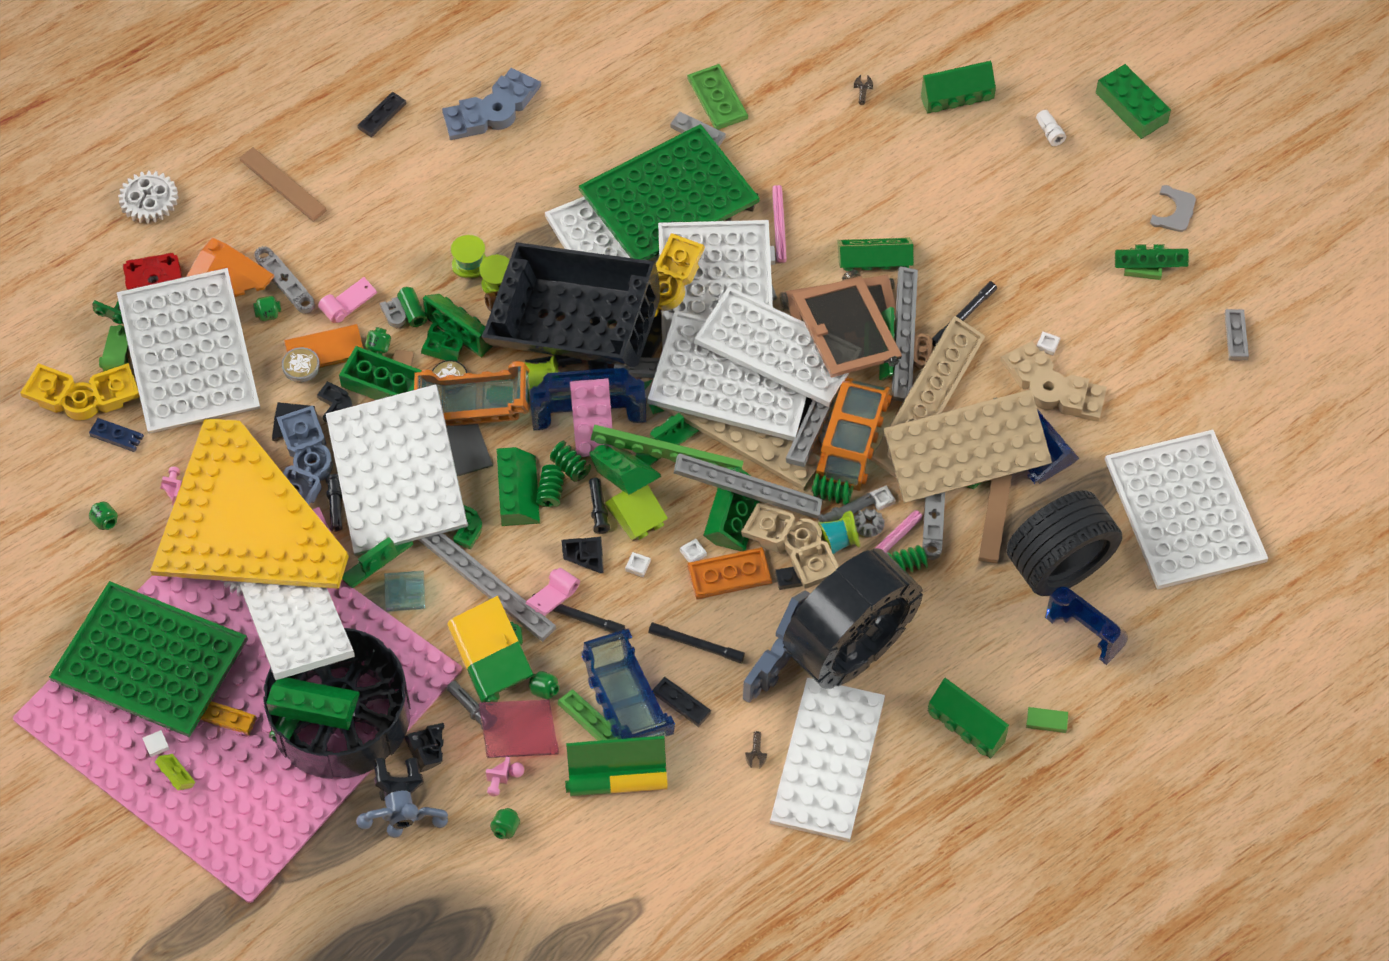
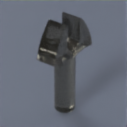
M861 75L854 81V88L860 89L858 101L860 105L866 103L867 89L873 90V82L868 75L865 84L861 82Z
M759 731L753 733V748L750 753L745 752V759L752 768V760L757 756L760 769L767 760V753L760 751L761 732Z

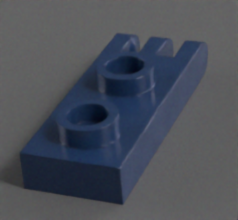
M97 418L89 431L90 437L132 452L136 451V446L140 444L139 440H142L144 437L139 432Z

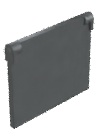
M478 424L446 426L457 477L493 466Z

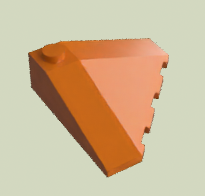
M213 237L200 251L186 276L189 277L228 268L234 297L245 295L246 290L256 288V291L264 290L275 277L274 274L242 253Z

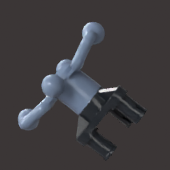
M377 758L372 761L376 775L374 778L375 786L381 789L379 791L380 799L385 801L386 808L360 814L356 821L358 827L368 829L372 826L374 818L382 817L383 820L390 823L387 827L388 835L397 838L402 835L403 828L411 826L414 821L421 820L425 815L433 816L432 823L437 828H443L447 825L448 814L445 810L423 807L418 810L417 806L412 802L411 794L424 783L417 758L405 760L408 777H392L390 772H387L385 758Z

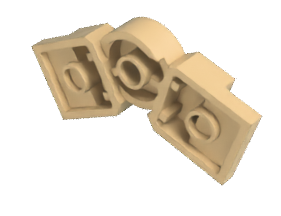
M1033 341L1001 356V362L1018 385L1023 389L1029 388V390H1032L1036 407L1051 410L1058 406L1062 414L1099 422L1107 389L1106 386L1089 383L1088 378L1069 375L1064 378L1060 373L1053 371V362L1044 350L1040 351Z
M758 503L742 530V536L758 541L761 547L776 552L786 550L791 555L792 565L805 589L820 584L839 567L828 542L823 541L821 528L815 521L803 518L796 522L792 513Z

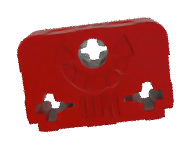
M174 253L127 260L126 264H123L127 290L182 278L178 256L174 255Z

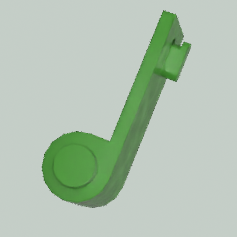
M122 325L110 326L103 356L99 358V367L103 369V372L128 363L127 351L129 346L125 328Z

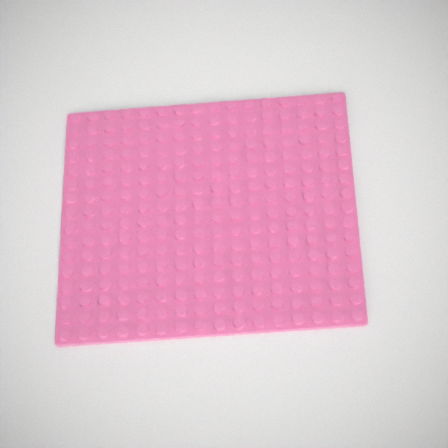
M151 576L137 592L247 635L248 640L216 692L212 702L256 715L257 719L250 735L248 736L200 719L189 738L51 680L13 716V720L238 896L251 903L371 771L351 778L333 777V779L308 774L291 764L288 757L285 758L276 743L269 738L271 729L265 712L263 697H265L264 684L270 665L243 594L241 593L238 596L237 590L231 593L230 586L225 588L224 582L220 580ZM341 580L339 589H327L343 627L360 630L375 636L384 642L388 649L390 648L401 663L411 707L409 709V730L445 691L447 686L462 672V667ZM349 668L331 669L332 676L342 679L347 674ZM365 673L357 682V687L364 688L376 685L379 681ZM317 675L306 681L321 684L320 677H317ZM381 698L368 701L365 705L368 709L387 715L388 708H390L389 699L382 700ZM354 722L358 738L361 739L363 744L375 738V735L378 733L375 727L364 722ZM312 723L302 728L301 732L297 734L300 741L310 745L316 737L319 724ZM339 728L336 729L334 734H331L327 744V751L339 753L340 751L348 750L344 734H341ZM162 730L170 750L150 757L143 737ZM173 754L196 782L194 786L190 789L178 791L155 763L158 756Z

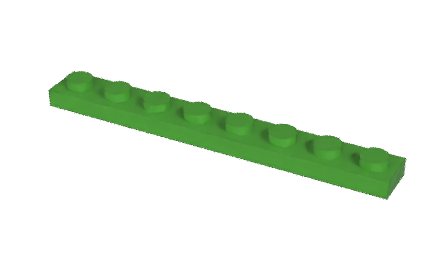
M594 425L591 435V441H595L598 444H608L618 449L624 448L635 453H645L655 458L669 459L672 462H676V458L680 453L727 469L738 466L742 468L743 466L742 460L603 426Z

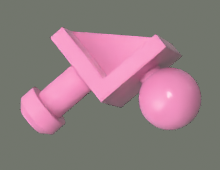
M175 466L169 468V478L163 476L160 489H164L172 500V505L175 503L182 481L176 480L177 476L180 475V469Z
M506 757L505 761L495 768L486 769L487 781H491V786L488 787L487 793L493 797L498 796L500 789H498L499 783L507 784L509 773L515 778L521 777L524 774L523 765L517 762L511 765L510 757Z

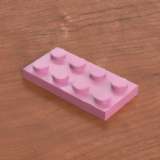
M608 378L570 382L576 456H590L589 453L597 446L604 445L591 441L594 425L612 429Z

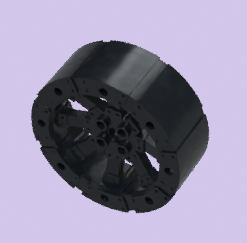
M875 548L864 551L838 567L805 599L787 626L783 637V648L822 688L832 689L835 685L841 686L869 668L874 660L877 661L905 631L907 623H910L917 613L923 598L921 593L923 589L883 549ZM864 634H866L867 636L864 639H862L858 645H856V642L860 640Z
M344 628L355 657L286 677L307 681L317 675V677H320L322 685L359 692L349 730L339 728L341 734H344L346 739L347 751H340L339 753L327 751V744L331 734H334L336 731V727L319 724L316 737L310 745L304 741L301 742L297 734L301 732L302 728L312 724L311 722L300 720L290 739L286 738L280 731L278 732L274 724L279 716L269 714L266 704L271 687L277 681L274 678L271 667L264 684V708L270 729L275 735L278 749L285 758L288 757L291 764L317 777L329 779L342 777L344 779L359 776L373 770V760L377 758L386 759L389 755L392 756L406 736L410 723L409 709L411 707L403 668L397 656L390 648L388 649L384 645V642L375 636L350 628ZM349 668L347 674L342 679L332 676L331 669ZM365 673L379 681L376 685L364 688L357 687V682ZM381 698L382 700L389 699L390 708H388V713L385 715L372 711L365 705L368 701ZM354 722L367 723L375 727L378 733L372 741L370 739L363 744L361 739L358 738Z

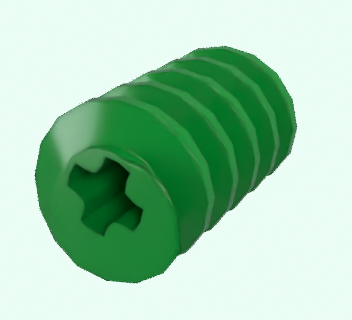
M563 440L553 448L550 460L559 466L573 482H578L588 475L591 465L586 466L587 461L585 459L581 460V455L576 456L577 452L575 450L571 451L572 447L570 445L566 446V441Z
M549 464L542 467L536 500L537 504L544 507H557L560 505L562 497L560 493L563 491L561 486L564 485L563 479L565 474L561 472L562 470L559 466Z
M817 473L812 486L813 496L818 497L821 494L822 500H825L828 496L830 502L835 498L837 504L843 499V505H846L852 497L854 483L851 487H849L848 481L841 485V479H839L835 484L833 477L827 482L826 475L820 480Z
M916 545L914 549L909 547L907 551L901 549L900 554L898 551H893L892 555L889 552L887 553L905 571L908 567L913 572V566L920 570L922 563L925 568H928L926 552L919 545Z

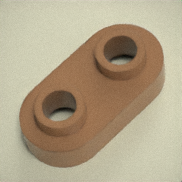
M921 333L916 335L914 339L913 364L915 367L923 369L932 353V338L927 334Z

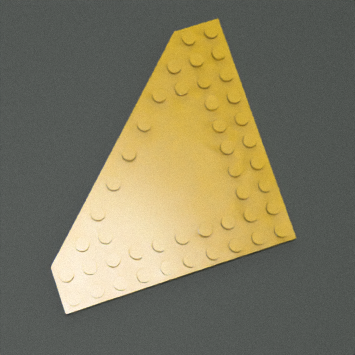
M204 419L150 570L152 576L339 589L349 557L346 550L241 421Z

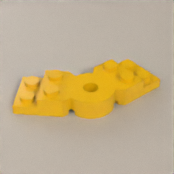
M673 233L670 234L656 263L660 285V301L654 317L657 316L659 310H672L681 304L685 297V285L692 283L699 268L698 262L705 249L703 244ZM669 288L667 292L662 293L664 289Z
M38 363L20 392L21 397L37 402L41 408L55 413L64 411L68 417L74 420H86L93 417L98 411L107 413L124 407V402L140 397L128 363L92 375L88 381L89 383H74L72 375Z

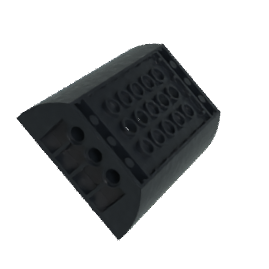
M516 242L482 338L491 346L635 367L639 364L660 301V285L655 261ZM548 313L547 317L540 318L541 314ZM561 315L566 316L562 321L557 320ZM596 320L600 321L596 326L591 325ZM617 323L613 329L609 328L610 324Z

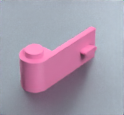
M363 277L336 298L331 294L326 295L320 300L318 307L332 323H339L347 315L377 294V291Z
M562 568L554 569L549 575V584L528 599L526 604L545 616L574 594L580 584L578 578Z

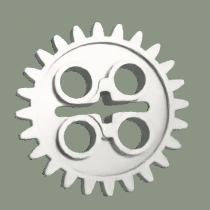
M150 171L147 172V175L141 172L139 177L134 174V179L128 178L129 184L123 183L124 189H120L118 197L122 212L126 213L127 217H132L133 221L138 218L139 223L144 219L147 224H149L150 219L156 222L158 217L163 220V215L169 216L168 210L174 211L173 205H177L178 191L174 181H171L170 177L165 178L164 173L158 176L157 171L153 175H151Z

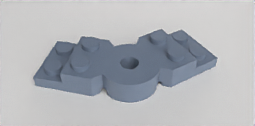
M510 68L506 75H501L493 85L492 94L487 95L483 100L473 97L459 100V105L442 108L450 140L483 134L488 130V126L494 130L508 128L516 119V111H523L539 90L541 81Z
M312 405L277 417L289 455L294 457L293 465L286 467L283 474L308 505L314 503L322 489L320 481L324 480L333 468L332 457L329 449L325 446V437Z
M805 590L791 598L776 631L778 639L773 644L771 651L766 650L744 680L743 700L750 703L753 697H758L761 689L767 692L771 686L774 687L776 685L780 670L791 658L783 648L785 631L798 608L811 593Z

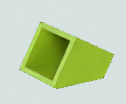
M648 485L630 495L622 491L604 503L631 540L635 538L641 540L649 535L648 530L652 528L655 531L665 525L663 522L668 519Z

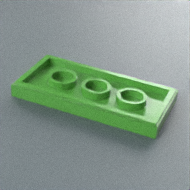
M720 64L687 75L691 87L715 129L719 130L748 119L746 110Z

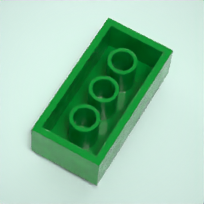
M1126 64L1098 80L1096 94L1140 139L1169 122L1171 109Z
M355 346L339 374L342 388L374 400H379L413 391L415 373L422 370ZM420 382V388H423L424 383Z

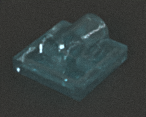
M424 571L384 573L386 612L426 609Z

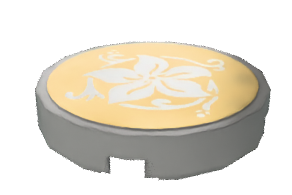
M308 348L292 349L282 360V370L291 381L306 382L314 378L319 371V358L314 351Z

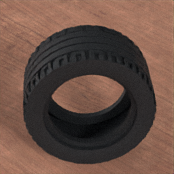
M1087 490L1075 491L1050 502L1029 517L1010 538L1007 545V555L1035 594L1051 596L1077 585L1103 566L1120 546L1122 531L1094 493Z

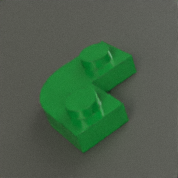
M464 505L468 526L460 528L453 541L471 550L482 532V520L476 510Z

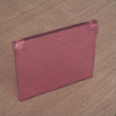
M550 700L479 703L487 758L558 755L559 749Z

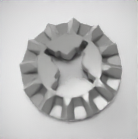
M866 508L864 511L859 510L858 514L854 517L857 532L862 536H876L884 528L882 514L876 512L875 509L868 510ZM866 519L873 520V525H871L870 523L865 524Z

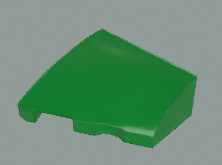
M432 322L427 338L422 346L421 354L442 360L458 361L464 341L453 336L448 330L443 332L437 328L438 324L436 322Z

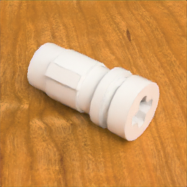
M1048 110L1040 111L1036 119L1052 146L1062 144L1066 139V134L1057 125V122Z

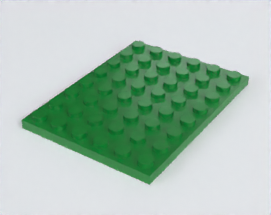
M701 124L579 185L581 194L628 256L641 260H649L659 255L658 223L724 221L760 201L759 196Z
M109 581L49 678L57 684L190 738L248 638L247 635Z

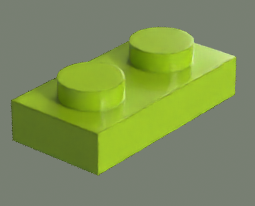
M173 754L158 756L155 763L161 772L166 775L178 791L190 789L196 783Z

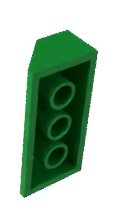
M991 60L923 75L921 100L927 114L994 99L996 85Z
M910 237L837 240L839 266L845 271H851L857 267H862V270H872L873 267H880V269L886 270L891 269V266H898V268L900 266L906 268L914 266V244Z
M431 294L423 297L425 314L428 320L436 322L440 329L443 331L448 330L453 336L464 341L463 345L481 358L493 347L483 340L482 335L486 326L478 318L470 316L464 308L456 306L451 299L443 297L441 294Z
M604 444L597 446L589 453L596 471L628 495L662 477L658 471L625 449H618Z
M516 447L497 448L501 525L540 524L539 504L536 502L538 494L536 455Z
M739 466L730 469L742 474L749 475ZM717 488L703 536L716 546L746 551L749 538L742 536V530L760 501Z
M285 677L278 679L272 685L266 704L271 715L349 730L359 692Z
M945 677L929 701L927 711L933 719L940 720L949 731L956 732L965 743L972 744L981 755L991 759L1006 742L1009 724Z

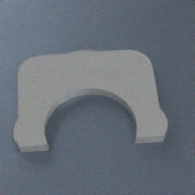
M1164 185L1161 187L1159 195L1170 197L1176 204V211L1168 217L1152 215L1150 224L1154 227H1163L1183 232L1187 229L1189 220L1192 218L1196 198L1191 193Z

